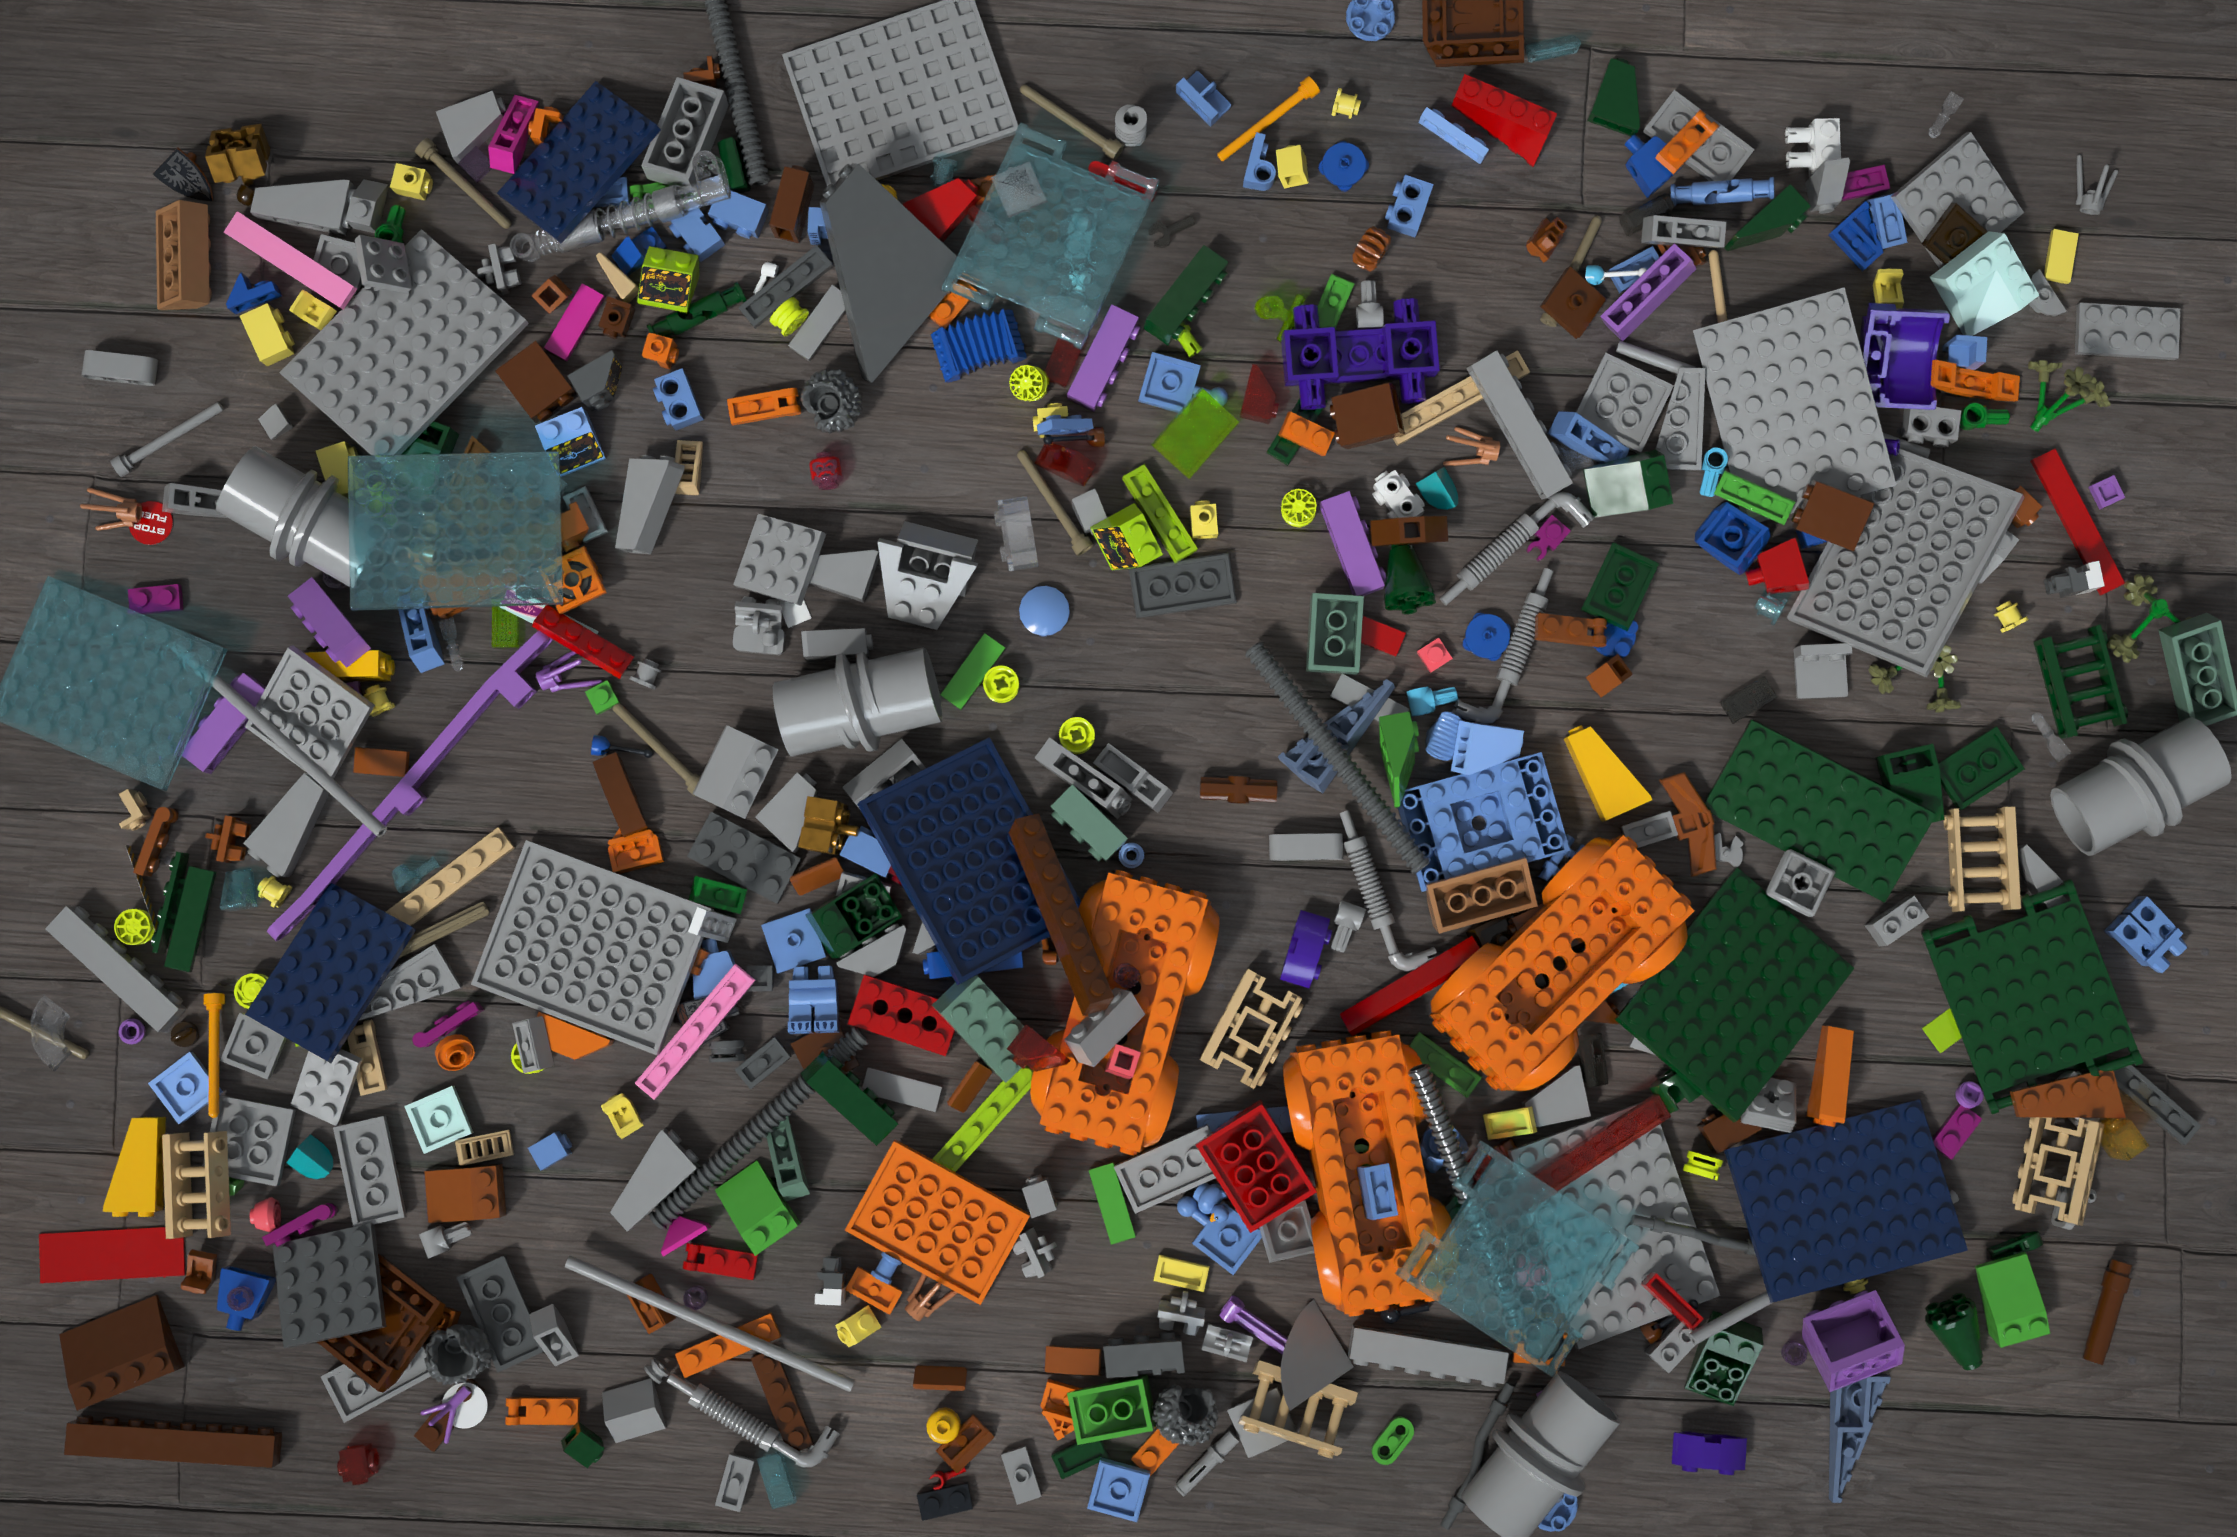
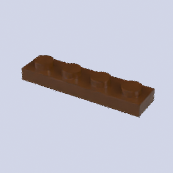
M761 1353L751 1357L783 1441L798 1451L814 1445L782 1362Z

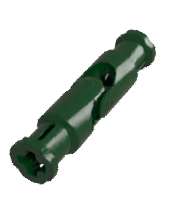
M737 281L734 283V286L722 292L716 291L697 302L691 303L687 313L674 311L666 315L665 319L653 325L647 324V328L650 333L669 337L673 334L677 336L708 319L727 312L729 307L737 303L746 302L747 299ZM689 313H691L693 316V319L685 318Z

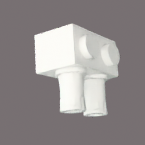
M1840 118L1814 119L1808 127H1786L1785 136H1788V138H1785L1786 144L1808 143V152H1787L1786 161H1789L1786 163L1787 168L1808 167L1809 177H1811L1824 161L1841 159Z

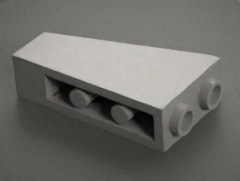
M350 180L255 188L250 212L257 219L346 236L347 229H350L351 226L345 220L350 199L356 187Z
M640 455V459L629 458L615 548L636 554L652 553L685 468L684 465L676 463L675 458L660 456V460H657L655 457Z
M1050 737L1035 756V759L1041 765L1070 786L1074 785L1084 796L1116 819L1121 815H1125L1129 810L1132 798L1119 785Z
M303 773L243 843L249 848L248 854L258 861L262 859L268 864L267 870L278 878L280 875L290 877L299 861L329 792L309 774Z
M663 1129L658 1133L610 1212L627 1232L632 1230L700 1167L697 1163L699 1158L691 1149L686 1151L680 1144L682 1139L672 1129L670 1131Z

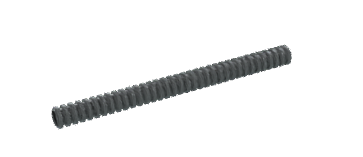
M706 0L704 4L707 7L708 20L711 22L712 36L715 37L713 41L716 44L717 57L720 59L721 73L724 74V85L728 89L726 94L729 96L730 110L733 111L734 125L737 126L735 128L736 133H738L737 139L741 141L739 147L742 148L743 162L746 163L744 167L748 171L746 173L747 178H750L748 184L753 187L763 186L771 179L767 175L769 173L768 168H765L767 166L766 161H764L765 155L761 153L763 147L760 145L761 139L758 138L760 135L759 131H757L758 126L754 123L756 118L753 116L752 102L749 101L750 94L747 93L749 89L745 86L747 81L744 79L743 65L740 64L739 50L736 49L738 45L735 41L736 36L733 34L732 21L729 19L731 16L727 12L729 10L726 4L727 0Z
M1258 642L1246 652V658H1250V663L1256 665L1255 670H1259V675L1265 677V683H1269V688L1275 690V696L1279 695V701L1285 703V708H1289V714H1293V719L1299 721V727L1303 726V732L1309 734V740L1313 739V745L1319 747L1318 752H1323L1322 757L1329 760L1327 762L1328 765L1332 764V770L1338 772V778L1342 777V783L1348 785V790H1352V796H1356L1358 798L1357 802L1362 803V809H1366L1368 811L1366 814L1372 816V822H1376V827L1382 829V835L1386 834V840L1392 842L1391 847H1396V853L1402 855L1401 860H1406V866L1412 868L1411 873H1417L1426 867L1431 859L1425 857V851L1421 852V846L1415 844V838L1411 839V833L1405 831V825L1401 826V820L1395 818V812L1391 813V807H1387L1385 805L1386 801L1381 800L1382 795L1375 792L1377 790L1375 787H1371L1372 782L1366 780L1367 776L1365 774H1361L1362 769L1357 768V763L1351 761L1352 756H1348L1346 754L1347 750L1341 748L1342 743L1336 741L1338 738L1331 735L1333 732L1327 729V724L1322 723V717L1318 718V712L1313 711V706L1307 704L1308 699H1304L1302 697L1304 694L1297 691L1299 689L1298 686H1294V681L1288 679V673L1284 674V668L1278 666V661H1274L1275 656L1269 654L1270 650L1264 648L1265 643Z
M855 1026L851 1028V1033L847 1032L845 1034V1038L841 1037L839 1039V1044L835 1043L833 1049L829 1048L827 1050L828 1054L826 1055L829 1058L833 1054L844 1066L845 1061L849 1062L852 1055H857V1050L861 1051L864 1044H869L867 1036ZM801 1075L798 1077V1081L792 1082V1087L788 1086L786 1092L782 1091L780 1093V1098L776 1097L774 1103L770 1102L768 1104V1109L764 1108L762 1114L758 1113L756 1120L752 1119L750 1125L746 1124L744 1126L745 1130H740L738 1136L734 1135L732 1137L733 1141L729 1140L726 1143V1147L722 1146L720 1148L721 1152L717 1151L715 1157H710L709 1163L705 1162L703 1168L699 1167L697 1174L693 1173L691 1179L687 1178L685 1185L681 1184L679 1190L675 1189L673 1191L674 1195H669L667 1201L663 1200L661 1202L662 1206H657L655 1212L651 1211L649 1213L651 1221L659 1229L666 1230L667 1224L671 1225L673 1219H678L679 1213L683 1214L685 1208L689 1209L691 1202L695 1203L697 1197L701 1198L703 1191L707 1192L709 1186L713 1187L715 1185L714 1181H719L721 1175L725 1176L726 1170H731L733 1164L737 1165L738 1159L742 1160L745 1153L749 1154L750 1148L754 1149L756 1143L762 1142V1137L766 1138L768 1132L774 1131V1126L778 1127L780 1121L784 1122L786 1120V1115L790 1116L792 1110L796 1111L798 1109V1104L802 1105L804 1099L808 1100L810 1098V1093L814 1094L816 1092L806 1083Z
M1429 1064L1417 1065L1410 1069L1408 1075L1412 1077L1411 1083L1415 1084L1414 1091L1418 1092L1417 1098L1421 1099L1420 1106L1424 1107L1422 1111L1424 1114H1427L1425 1119L1427 1122H1430L1428 1127L1433 1130L1431 1132L1432 1136L1436 1137L1434 1142L1438 1144L1437 1150L1441 1152V1159H1444L1443 1165L1447 1167L1446 1173L1450 1174L1449 1180L1453 1181L1452 1188L1456 1189L1454 1193L1456 1196H1459L1457 1201L1459 1204H1462L1460 1208L1464 1211L1463 1216L1467 1219L1466 1224L1470 1226L1469 1232L1473 1233L1472 1239L1476 1241L1475 1247L1479 1248L1477 1252L1482 1256L1480 1260L1482 1263H1485L1483 1267L1487 1270L1486 1275L1490 1278L1489 1283L1493 1285L1492 1290L1496 1293L1495 1298L1499 1300L1498 1306L1502 1307L1500 1311L1504 1315L1503 1319L1505 1322H1508L1506 1326L1510 1330L1520 1329L1527 1325L1529 1318L1525 1316V1309H1522L1523 1303L1520 1302V1295L1516 1294L1518 1292L1517 1288L1513 1287L1515 1282L1511 1279L1512 1275L1510 1272H1507L1509 1267L1505 1265L1506 1259L1502 1257V1250H1499L1500 1244L1496 1243L1497 1236L1493 1235L1495 1231L1493 1228H1490L1492 1223L1487 1220L1489 1218L1488 1214L1484 1213L1486 1208L1482 1206L1483 1200L1479 1198V1191H1476L1477 1185L1473 1183L1474 1177L1470 1176L1472 1172L1470 1169H1467L1469 1164L1467 1161H1464L1465 1155L1461 1154L1463 1149L1461 1146H1458L1460 1141L1456 1139L1457 1134L1453 1131V1124H1450L1451 1118L1447 1116L1448 1110L1444 1109L1445 1103L1441 1102L1442 1095L1438 1094L1440 1090L1438 1087H1435L1437 1082L1435 1079H1432L1434 1074L1429 1071L1431 1069Z

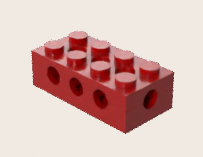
M863 976L848 1021L849 1025L943 1056L948 1055L955 1034V1030L932 1006L938 998L872 976ZM879 1000H884L888 1005V1010L883 1015L878 1014L875 1010V1005ZM903 1008H908L912 1012V1019L908 1023H904L899 1017L900 1011ZM928 1016L934 1017L937 1021V1026L933 1031H929L924 1027V1020Z

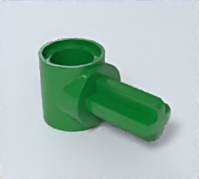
M399 205L392 206L387 222L376 229L375 238L384 240L393 238L391 241L404 243L402 240L404 231L401 229L406 212L405 208Z
M1971 403L1961 410L1959 427L1963 430H1972L1974 428H1985L1986 424L2006 425L2009 423L2010 414L2008 410L1987 409L1985 405ZM1967 411L1974 413L1976 417L1975 422H1971L1967 418Z

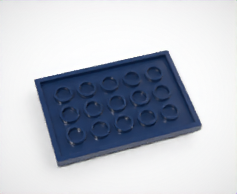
M595 81L563 117V121L554 127L544 139V142L540 143L497 194L562 244L661 129L657 124Z
M330 883L245 1015L327 1062L332 1063L416 930L368 902Z

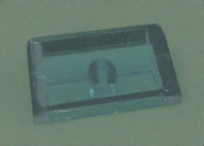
M1569 35L1526 44L1525 49L1528 62L1532 63L1575 54L1581 45V41L1576 36Z
M778 1451L757 1458L772 1509L795 1504L797 1498L783 1454Z

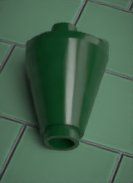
M1411 544L1391 545L1384 593L1385 609L1401 610L1404 615L1416 613L1417 608L1436 603L1434 590Z
M1957 1293L1952 1295L1949 1300L1941 1303L1934 1302L1926 1306L1925 1322L1955 1361L1964 1370H1974L1980 1367L1983 1363V1353L1975 1302L1970 1298H1966L1964 1293Z

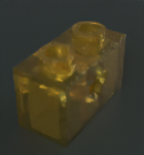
M2106 1118L2100 1122L2105 1124L2101 1146L2110 1158L2129 1161L2149 1147L2131 1120Z

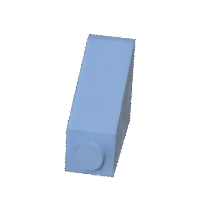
M1459 721L1451 771L1471 775L1520 756L1524 731L1508 727Z

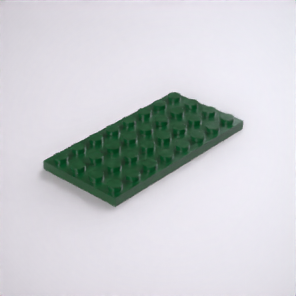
M1750 719L1704 801L1706 807L1716 817L1785 852L1792 849L1834 870V877L1884 903L1937 815L1932 810L1753 719Z

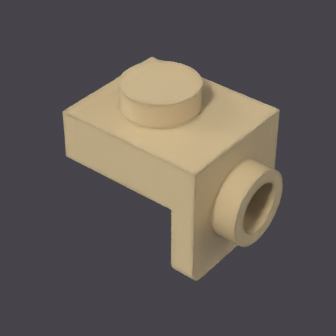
M127 789L120 793L119 796L131 817L122 821L119 825L121 829H131L134 831L143 827L146 824L145 820L150 818L151 815L145 806L147 801L143 794L139 791Z

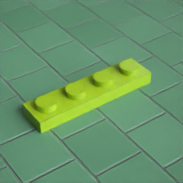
M1145 464L1122 477L1123 482L1174 563L1196 552L1197 546Z

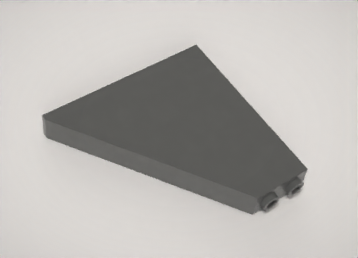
M852 163L851 165H845L838 174L840 178L834 185L831 183L822 192L824 197L819 203L861 377L865 381L872 383L969 267L860 164Z

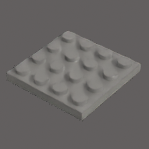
M1971 132L1963 134L1891 196L1921 243L1952 202L1957 203L1987 231L2001 233L2024 213ZM1926 248L1938 268L1941 269L1945 264Z
M292 645L284 653L255 708L334 779L375 705ZM248 720L247 724L245 725V728L250 730L252 733H254L260 739L265 741L279 753H281L294 764L299 766L271 739H269L260 729H258L250 720Z

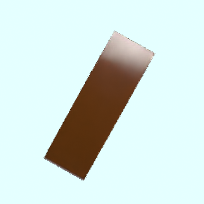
M617 752L593 761L600 784L623 837L625 838L648 828L634 787L629 781L623 761Z

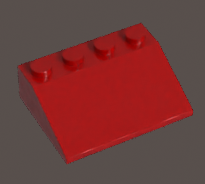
M1262 1100L1239 1112L1195 1144L1250 1233L1317 1193L1315 1185Z

